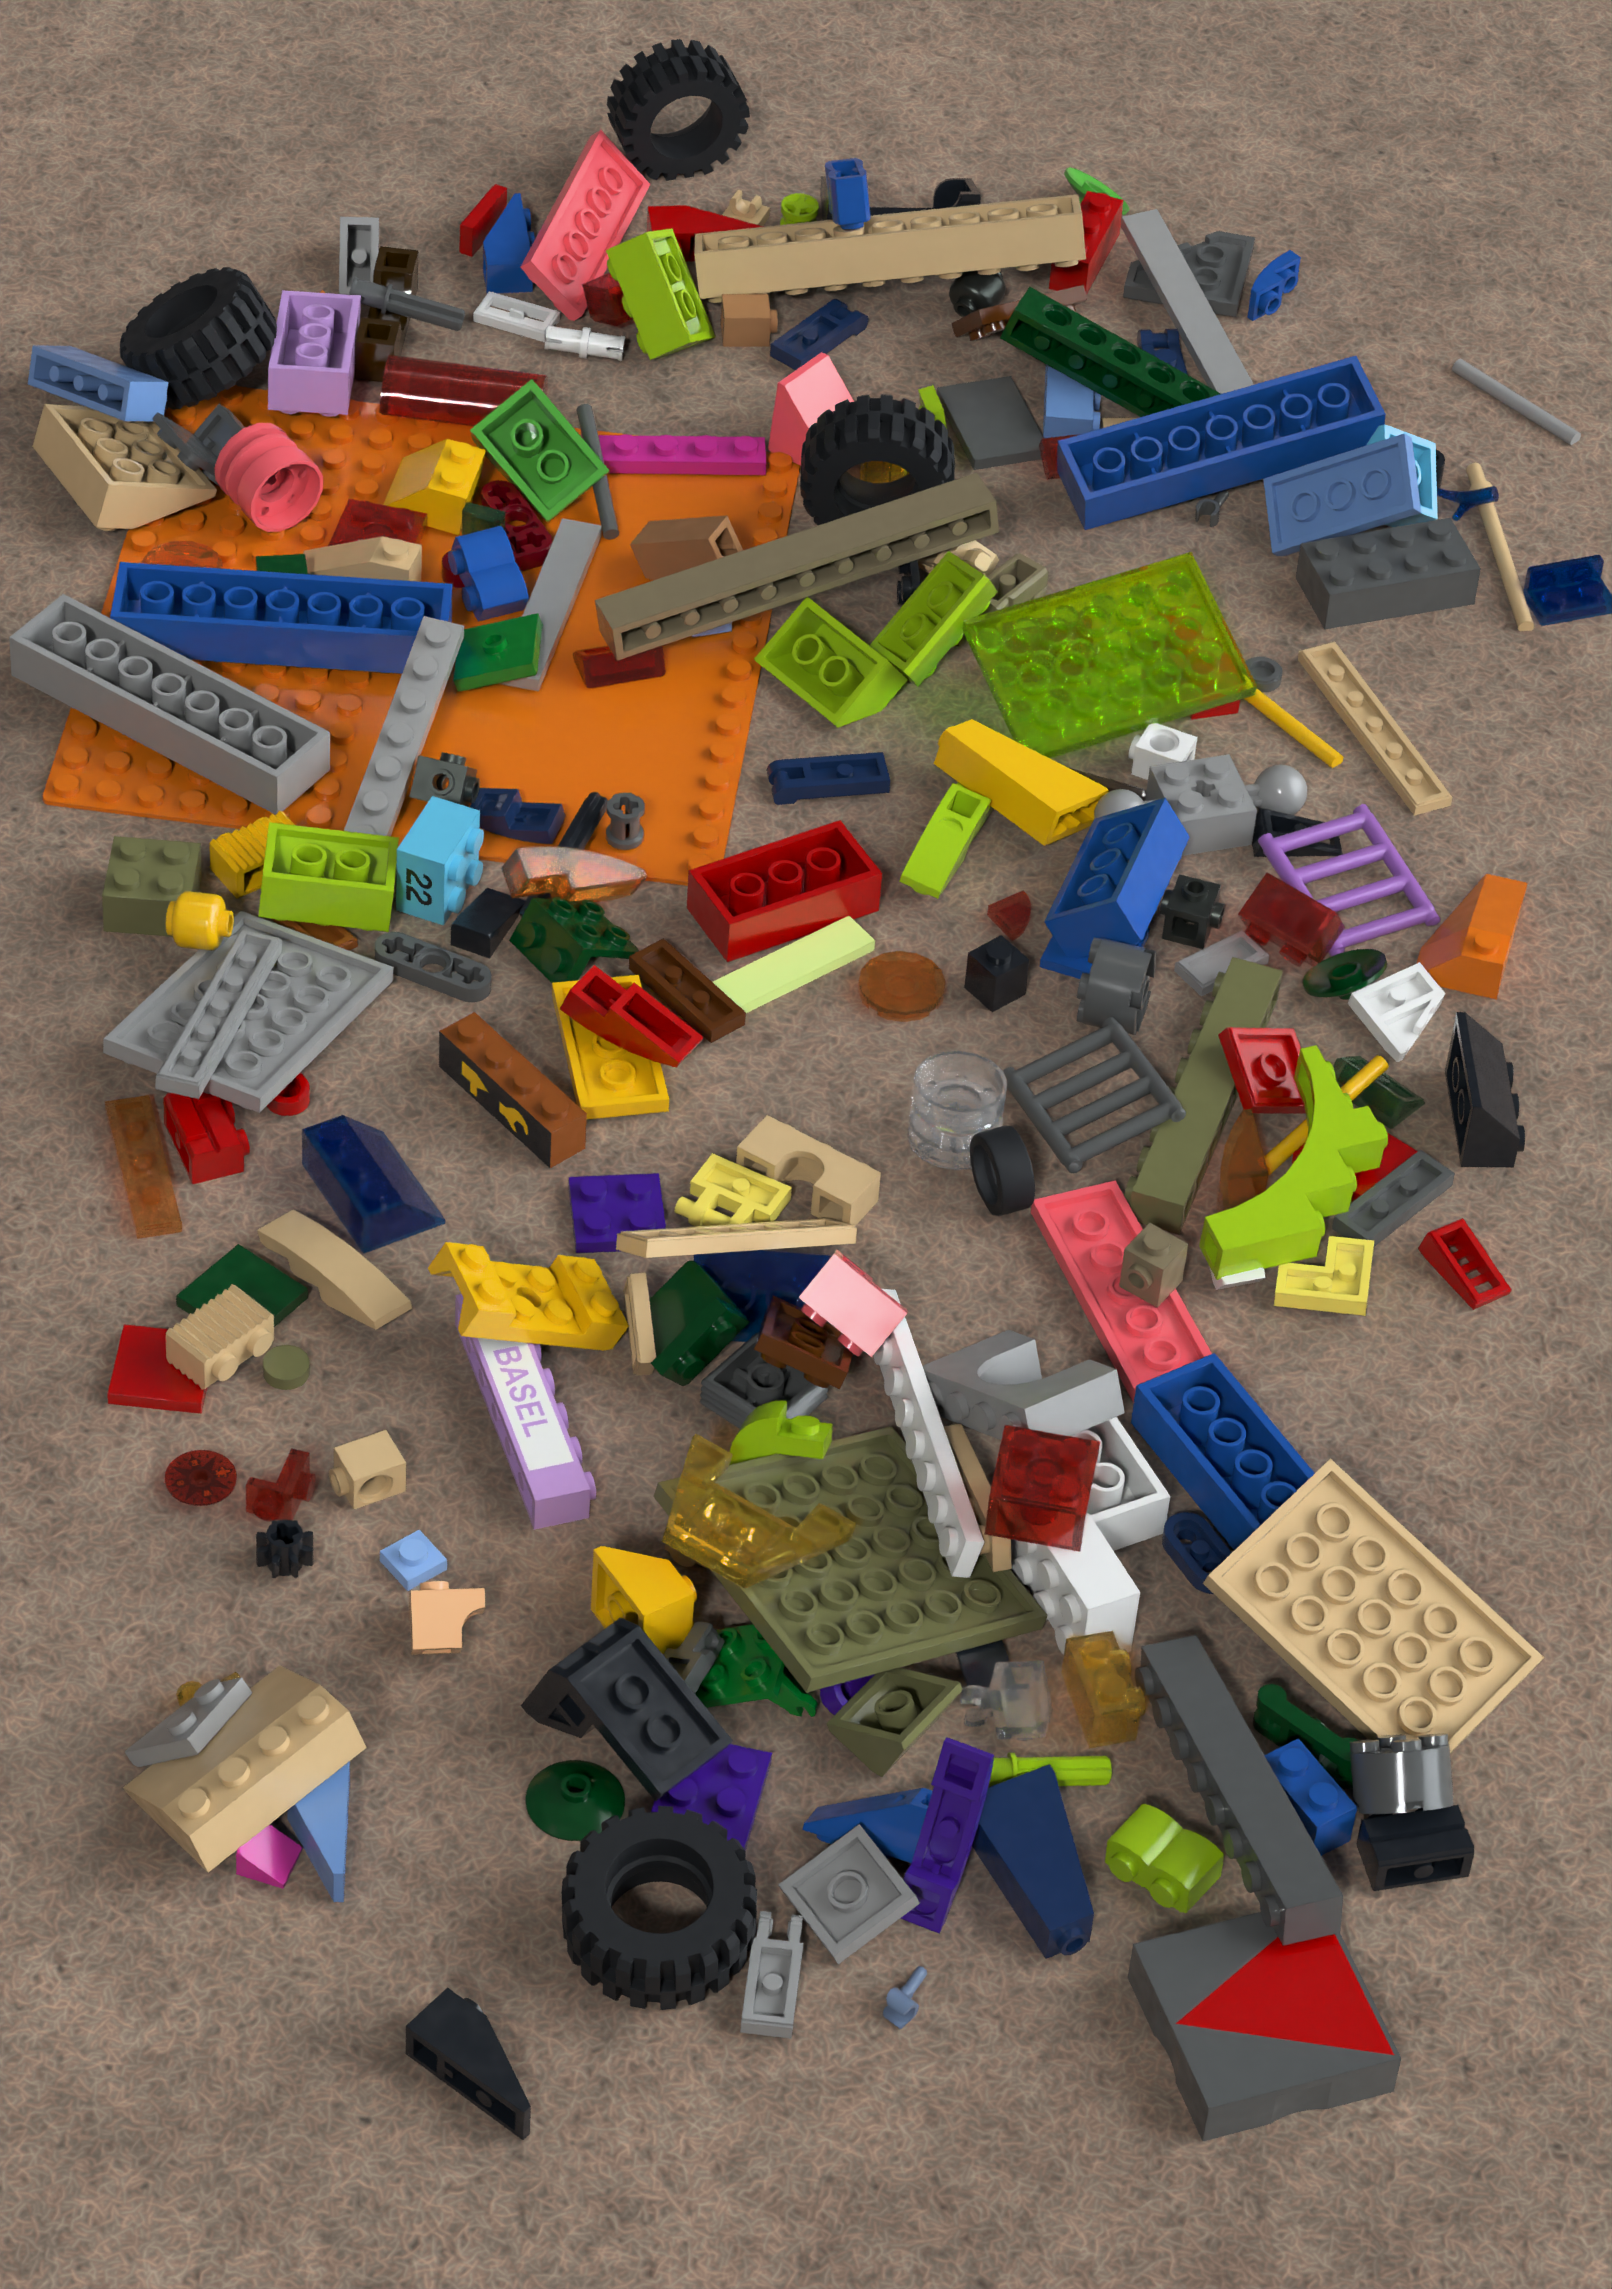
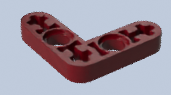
M496 480L485 484L481 491V509L493 527L502 525L513 550L515 562L520 571L523 572L543 566L552 545V537L512 483ZM510 521H522L526 524L513 526L507 523ZM447 552L442 557V580L444 583L453 584V588L462 589L465 585L459 574L454 575L452 573Z

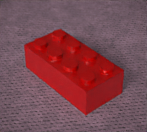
M839 820L689 870L686 908L726 962H730L812 934L847 916L854 920L879 911L882 872L842 821Z

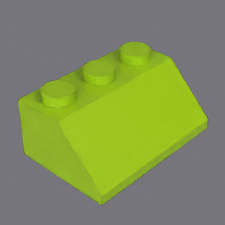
M672 228L645 232L606 250L609 257L607 260L608 270L612 278L620 284L624 294L622 296L624 310L630 318L634 319L638 329L636 334L638 345L644 354H648L650 360L662 358L716 337Z
M948 551L869 646L886 658L907 680L918 687L924 679H927L934 673L938 662L948 650L960 642L964 631L977 616L981 615L988 608L990 600L998 591L984 574Z
M806 597L754 658L759 665L837 728L882 711L907 682V679L886 658L809 597Z
M269 822L258 917L271 918L278 921L288 920L314 923L322 926L332 925L358 928L365 931L389 932L399 837Z

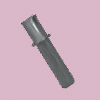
M358 277L353 279L349 295H361V304L381 309V314L389 311L455 331H459L462 328L465 317L463 309L392 289L393 284L385 287L358 279Z

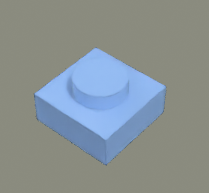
M420 1530L380 1550V1562L407 1591L447 1570V1559Z

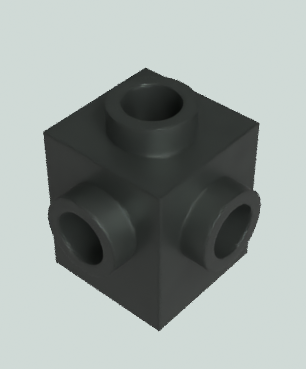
M441 752L440 760L419 755L409 797L428 802L432 796L469 807V803L476 801L479 792L480 779L476 778L477 769L465 766V757Z
M1179 874L1173 891L1166 889L1162 899L1160 914L1165 915L1162 939L1204 949L1211 928L1219 929L1222 922L1225 904L1218 902L1221 885Z

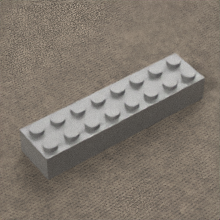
M62 594L9 637L11 675L275 815L279 810L284 811L330 770L329 731L65 594Z

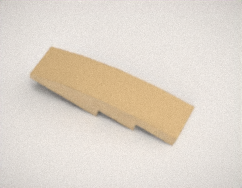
M293 1209L257 1230L260 1242L266 1248L286 1257L291 1271L297 1277L317 1286L321 1299L328 1306L377 1330L412 1309L411 1301L378 1268L348 1243L300 1212Z

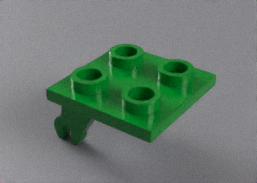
M753 1624L716 1630L725 1642L716 1661L695 1693L706 1708L768 1699L792 1715L801 1717L803 1708H805L811 1717L815 1716L818 1708L817 1701L812 1696L802 1693L784 1675V1663Z

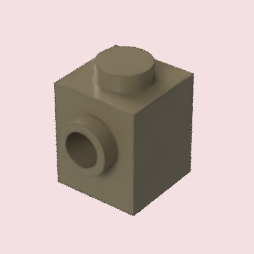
M1149 1223L1124 1249L1119 1287L1158 1308L1183 1281L1188 1243Z

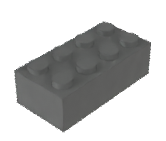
M1451 518L1301 543L1296 580L1325 630L1474 605L1481 568Z

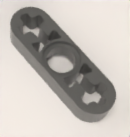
M400 932L382 934L375 941V960L394 967L393 974L464 1002L482 1001L491 992V971L482 963ZM427 964H438L444 969L440 972L431 973L423 970L422 967Z

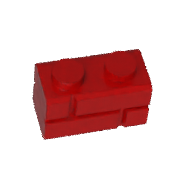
M202 1092L199 1099L175 1093H167L163 1097L164 1124L192 1184L244 1172V1156L250 1154L249 1141L243 1128L236 1130L234 1126L235 1113L231 1102Z

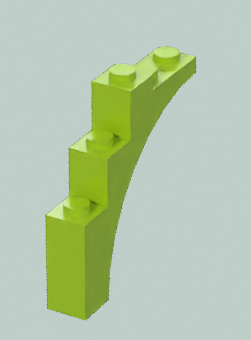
M1317 1045L1300 1049L1294 1080L1305 1105L1308 1125V1137L1302 1152L1289 1170L1263 1193L1237 1207L1205 1217L1199 1247L1216 1280L1221 1279V1277L1262 1267L1266 1269L1317 1257L1321 1237L1325 1234L1323 1218L1349 1211L1352 1194L1357 1188L1355 1173L1380 1168L1384 1148L1388 1145V1135L1382 1122H1377L1369 1106L1353 1109L1350 1096L1342 1092L1336 1081L1332 1064L1329 1061H1325Z

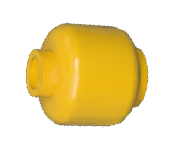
M185 891L178 896L176 901H171L168 905L166 932L167 935L173 936L175 944L179 947L213 951L221 945L224 937H230L234 924L233 912L226 910L223 898L217 894Z

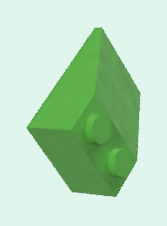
M533 379L470 429L474 443L479 448L486 450L485 456L518 489L521 495L547 523L610 472Z

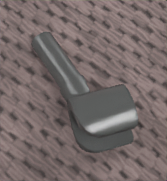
M1222 490L1214 500L1209 498L1200 500L1196 505V522L1199 521L1202 515H1210V527L1216 526L1219 522L1220 507L1229 497V493L1226 490Z

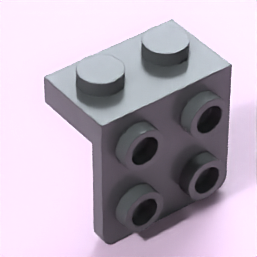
M218 404L194 434L158 412L152 418L160 428L157 435L172 448L180 450L177 457L193 471H197L199 467L202 468L205 476L218 485L215 480V464L219 453L231 437L245 428L232 412L223 405Z

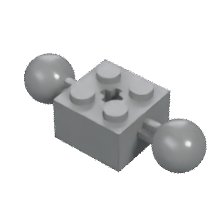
M1230 754L1150 766L1146 801H1143L1140 796L1129 790H1112L1102 796L1096 804L1094 819L1166 798L1190 836L1181 855L1185 856L1252 845L1257 813L1256 807L1294 815L1305 804L1308 790L1302 774L1295 768L1282 764L1266 768L1257 777L1255 784L1244 785Z

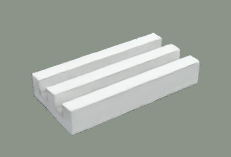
M489 291L473 313V321L545 342L547 340V326H554L559 323L560 312ZM490 306H494V307H497V308H501V309H504V310H508V311H510V312H506V311H503V310H500V309H496V308H493V307H490ZM524 315H525V316H528V317L535 318V319L542 320V321H544V322H541V321H537V320H534V319H530V318L524 317Z

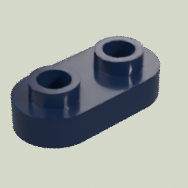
M1188 1512L1177 1513L1171 1516L1164 1525L1162 1537L1164 1550L1193 1587L1201 1592L1214 1594L1203 1584L1209 1575L1206 1572H1212L1232 1552L1203 1517ZM1187 1539L1190 1540L1192 1543L1184 1544L1179 1540Z

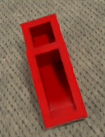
M596 965L569 990L560 1007V1010L606 1041L630 1053L676 1068L703 1039L702 1035L635 982L626 990Z

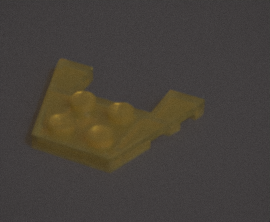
M695 1434L692 1437L662 1542L722 1575L725 1579L746 1589L848 1542L853 1536L857 1523L819 1503L798 1527L788 1524L715 1483L728 1469L733 1454Z

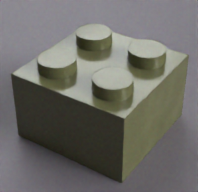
M114 836L102 894L103 930L106 932L169 936L166 932V913L169 903L176 901L178 896L185 891H200L202 880L201 843Z

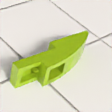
M959 782L957 784L952 783L920 837L899 882L912 887L917 893L930 895L938 899L964 861L969 845L994 808L990 806L991 799L965 788Z

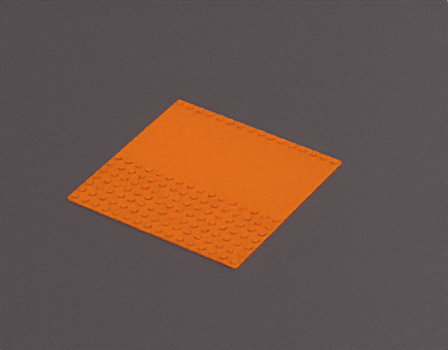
M237 385L228 390L224 389L217 393L216 397L208 401L206 399L199 401L198 405L191 407L185 405L181 409L175 410L171 408L166 409L165 417L193 434L218 404L229 409L245 428L256 423L274 424L281 428L288 438L295 442L297 448L303 451L318 466L323 475V490L316 506L298 524L281 532H266L258 528L243 513L240 506L235 504L217 484L209 479L217 489L215 497L137 528L128 529L101 614L110 618L120 562L256 571V556L303 554L304 550L382 536L422 545L421 582L444 583L442 580V557L451 551L455 537L493 528L481 509L482 487L491 481H509L485 456L479 487L459 535L381 513L382 506L403 457L445 439L464 442L478 447L472 440L470 429L485 417L434 411L432 409L402 407L392 404L361 402L350 399L348 415L339 414L327 417L311 412L285 414L279 410H268V389L239 387ZM574 428L581 435V429ZM597 431L598 435H624L622 433ZM766 451V475L608 473L607 478L619 536L615 539H605L601 529L600 541L540 690L534 691L498 683L458 692L453 681L454 662L420 756L440 760L441 752L465 757V766L477 769L476 778L480 779L479 788L519 789L522 802L562 804L566 816L552 844L516 840L480 828L484 831V839L479 850V860L545 868L585 798L591 792H598L601 797H605L607 800H610L613 795L618 793H632L642 798L645 803L644 815L640 818V825L644 830V839L641 845L630 850H620L608 844L606 828L610 824L611 818L606 810L571 871L688 886L689 870L724 859L762 667L754 658L766 645L773 608L732 622V631L699 637L689 636L617 661L600 633L595 600L653 581L645 578L630 546L631 542L649 521L727 515L743 550L787 536L801 467L792 462L790 455L783 452L773 453ZM593 486L548 523L529 504L550 533L552 542L562 518L601 525ZM510 521L507 524L513 526L525 525L526 523L522 521ZM542 566L521 572L529 598ZM452 587V623L464 625V629L522 617L524 610L478 622L473 611H467L462 599V589ZM192 660L330 732V770L282 812L297 826L344 831L402 673ZM72 707L70 708L43 792V802L51 806L241 829L242 826L247 827L257 819L262 817L269 818L273 814ZM414 774L391 837H399L398 847L428 803L409 797ZM625 805L621 806L623 814H625ZM627 828L625 831L626 838L629 837V832Z

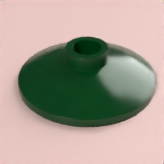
M1357 949L1334 955L1321 961L1306 973L1302 982L1304 990L1309 995L1315 997H1340L1342 1000H1349L1351 993L1370 985L1384 973L1387 968V960L1382 952L1374 949Z
M568 1760L554 1763L535 1775L528 1785L525 1803L529 1817L543 1832L562 1840L581 1841L590 1831L595 1830L598 1834L601 1833V1823L612 1816L617 1815L621 1819L625 1808V1794L618 1779L604 1767L587 1761ZM579 1789L582 1790V1792L572 1793L569 1790Z

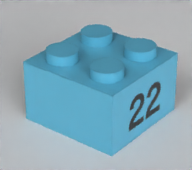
M435 796L430 798L397 848L396 911L441 925L446 923L452 912L458 914L461 911L466 897V890L469 885L476 886L483 872V862L479 861V850L484 839V831L480 829V810Z

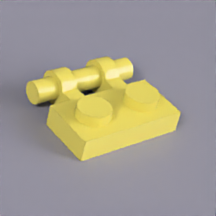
M712 1153L690 1181V1194L699 1198L694 1202L683 1196L680 1197L674 1211L676 1214L688 1218V1223L695 1227L752 1223L753 1221L756 1223L774 1222L790 1202L792 1187ZM719 1206L735 1214L731 1218L715 1211V1208Z

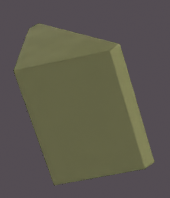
M904 1668L888 1670L875 1674L826 1724L829 1731L872 1772L883 1777L943 1715L963 1689L960 1682Z

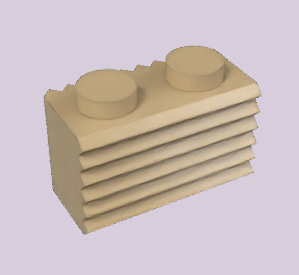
M231 1284L228 1290L224 1289L222 1294H217L215 1299H210L208 1304H203L201 1309H196L194 1314L190 1313L187 1319L183 1318L180 1324L176 1323L173 1329L169 1328L167 1330L166 1359L169 1364H173L176 1369H180L182 1374H186L188 1379H192L195 1385L199 1384L202 1390L217 1380L226 1381L236 1372L238 1365L252 1355L255 1357L263 1355L270 1348L274 1341V1315L236 1285Z

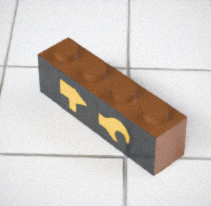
M473 1012L439 1031V1067L549 1168L585 1149L587 1113L479 1015Z

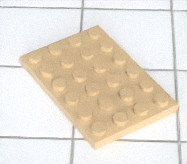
M1331 1458L1215 1568L1203 1583L1368 1740H1377L1376 1737L1402 1734L1406 1735V1739H1418L1420 1735L1448 1734L1451 1754L1544 1659L1534 1647Z

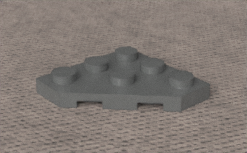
M1216 231L1206 235L1205 242L1191 246L1188 242L1178 245L1215 314L1236 317L1254 250L1255 237ZM1140 261L1131 262L1124 285L1123 297L1163 304Z

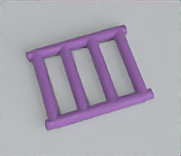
M1366 804L1357 806L1353 814L1275 838H1273L1271 833H1267L1258 839L1264 854L1331 957L1343 953L1346 947L1418 924L1425 923L1426 926H1434L1440 922V917L1436 913L1434 906ZM1359 829L1364 830L1373 844L1294 869L1284 853ZM1380 860L1384 861L1393 877L1316 901L1305 886L1306 883ZM1402 891L1414 907L1336 933L1325 915Z

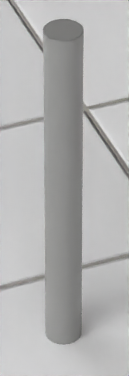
M1460 358L1454 363L1452 367L1454 373L1569 445H1573L1580 440V432Z

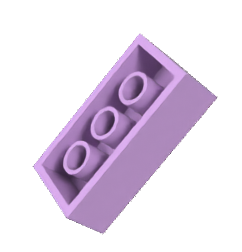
M282 290L277 317V335L274 338L268 367V410H279L285 414L311 412L327 417L339 414L348 415L355 372V339L360 324L361 295Z

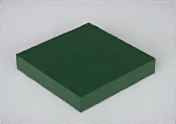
M237 1244L176 1295V1306L188 1314H194L196 1309H201L203 1304H208L210 1299H215L217 1294H222L224 1289L228 1290L231 1284H233L274 1315L275 1327L308 1299V1288Z

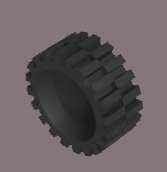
M681 39L671 40V48L665 49L662 43L652 46L653 54L646 57L643 51L634 56L637 64L633 68L628 64L622 67L620 73L623 81L613 80L610 88L614 96H608L607 106L610 113H607L609 121L629 161H632L634 167L640 173L645 170L647 176L655 180L662 173L666 181L675 180L677 174H683L685 178L694 177V171L700 169L706 175L714 171L710 164L718 160L723 165L730 159L726 151L729 148L737 151L742 142L738 134L747 133L748 124L745 118L750 117L749 107L746 103L747 99L723 55L719 56L716 49L710 45L704 49L700 41L690 40L687 48ZM687 96H701L711 100L704 114L688 127L672 133H651L655 117L669 103Z

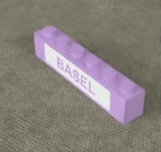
M462 1294L456 1295L455 1325L457 1330L463 1303ZM459 1333L534 1530L589 1518L590 1500L596 1499L594 1479L590 1471L583 1472L581 1466L582 1452L576 1436L570 1437L568 1434L567 1411L563 1402L556 1403L555 1385L552 1373L549 1368L543 1369L540 1363L542 1359L540 1344L465 1337Z

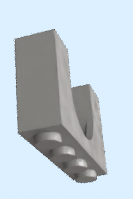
M1006 1330L923 1365L941 1417L1032 1453L1125 1413L1117 1369L1089 1359L1042 1379L1035 1339L1011 1330Z

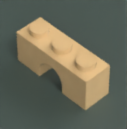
M768 1115L737 1146L736 1164L783 1184L791 1180H805L814 1184L811 1214L818 1218H828L848 1223L855 1227L878 1202L881 1172Z

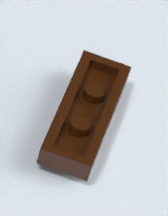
M664 938L629 956V970L635 975H639V978L710 1043L745 1025L746 1012Z

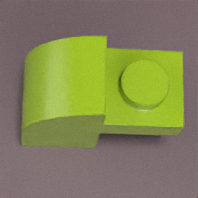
M780 1400L762 1404L749 1413L735 1436L729 1452V1465L774 1454L823 1459L832 1442L833 1424L822 1423L812 1416H796L788 1419L786 1418L787 1401Z

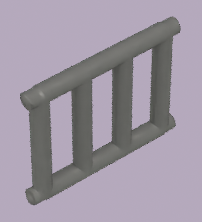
M1114 1017L1104 1020L1102 1028L1017 1070L1008 1067L1001 1073V1078L1008 1090L1062 1165L1070 1173L1080 1171L1083 1162L1169 1119L1173 1122H1179L1186 1116V1111L1181 1106L1179 1100L1123 1026ZM1112 1042L1120 1052V1054L1037 1095H1034L1027 1086V1084ZM1130 1068L1140 1078L1055 1121L1046 1112L1047 1109ZM1150 1093L1159 1104L1074 1147L1064 1137Z

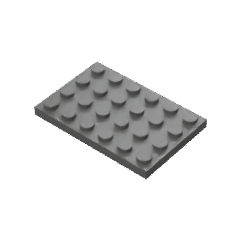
M240 911L234 917L231 936L224 937L221 945L216 950L199 949L104 1038L103 1053L157 1074L239 931L246 930L282 939V952L203 1091L206 1094L235 1103L242 1108L260 1113L393 982L394 967Z

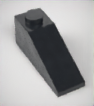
M447 1987L406 2025L405 2054L517 2137L524 2140L530 2134L531 2105L487 2016L473 2000L462 1998Z

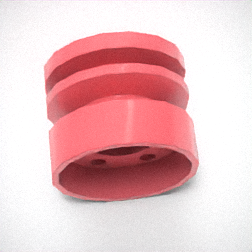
M256 423L240 430L222 448L215 464V480L221 490L235 504L240 506L243 513L258 528L266 532H281L298 524L316 506L323 490V475L318 466L303 451L297 448L295 442L288 438L281 428L272 423Z

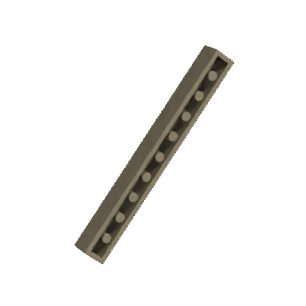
M974 473L595 600L600 633L618 661L999 532L996 499L980 476Z

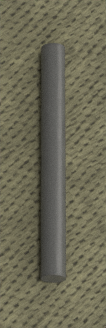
M582 404L576 409L582 438L604 463L592 406ZM605 475L593 485L603 536L605 539H615L619 536V529L608 478Z

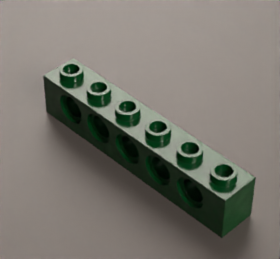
M1032 287L1028 288L1015 307L1000 339L1139 417L1221 394Z

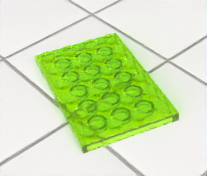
M1192 552L963 621V633L1013 740L1048 758L1146 729L1150 724L1166 723L1255 695L1257 685Z

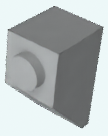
M340 217L339 294L349 295L354 277L373 283L374 267L379 252V218Z

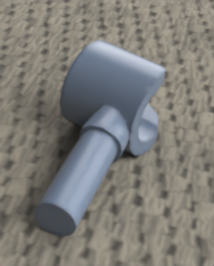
M918 1966L900 1990L892 1988L887 1994L886 2002L888 2006L884 2008L883 2016L899 2029H902L918 2012L919 2005L911 1998L927 1975V1970L924 1967Z

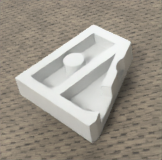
M1419 962L1351 993L1348 1005L1384 1050L1396 1062L1403 1060L1441 1005L1445 992Z

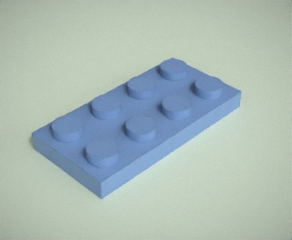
M1405 433L1263 479L1272 553L1276 556H1286L1299 552L1301 543L1352 535L1421 513L1412 437Z

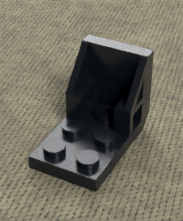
M621 1617L549 1669L521 1704L524 1711L538 1723L582 1738L596 1728L655 1802L716 1757L733 1742L731 1737L641 1627Z

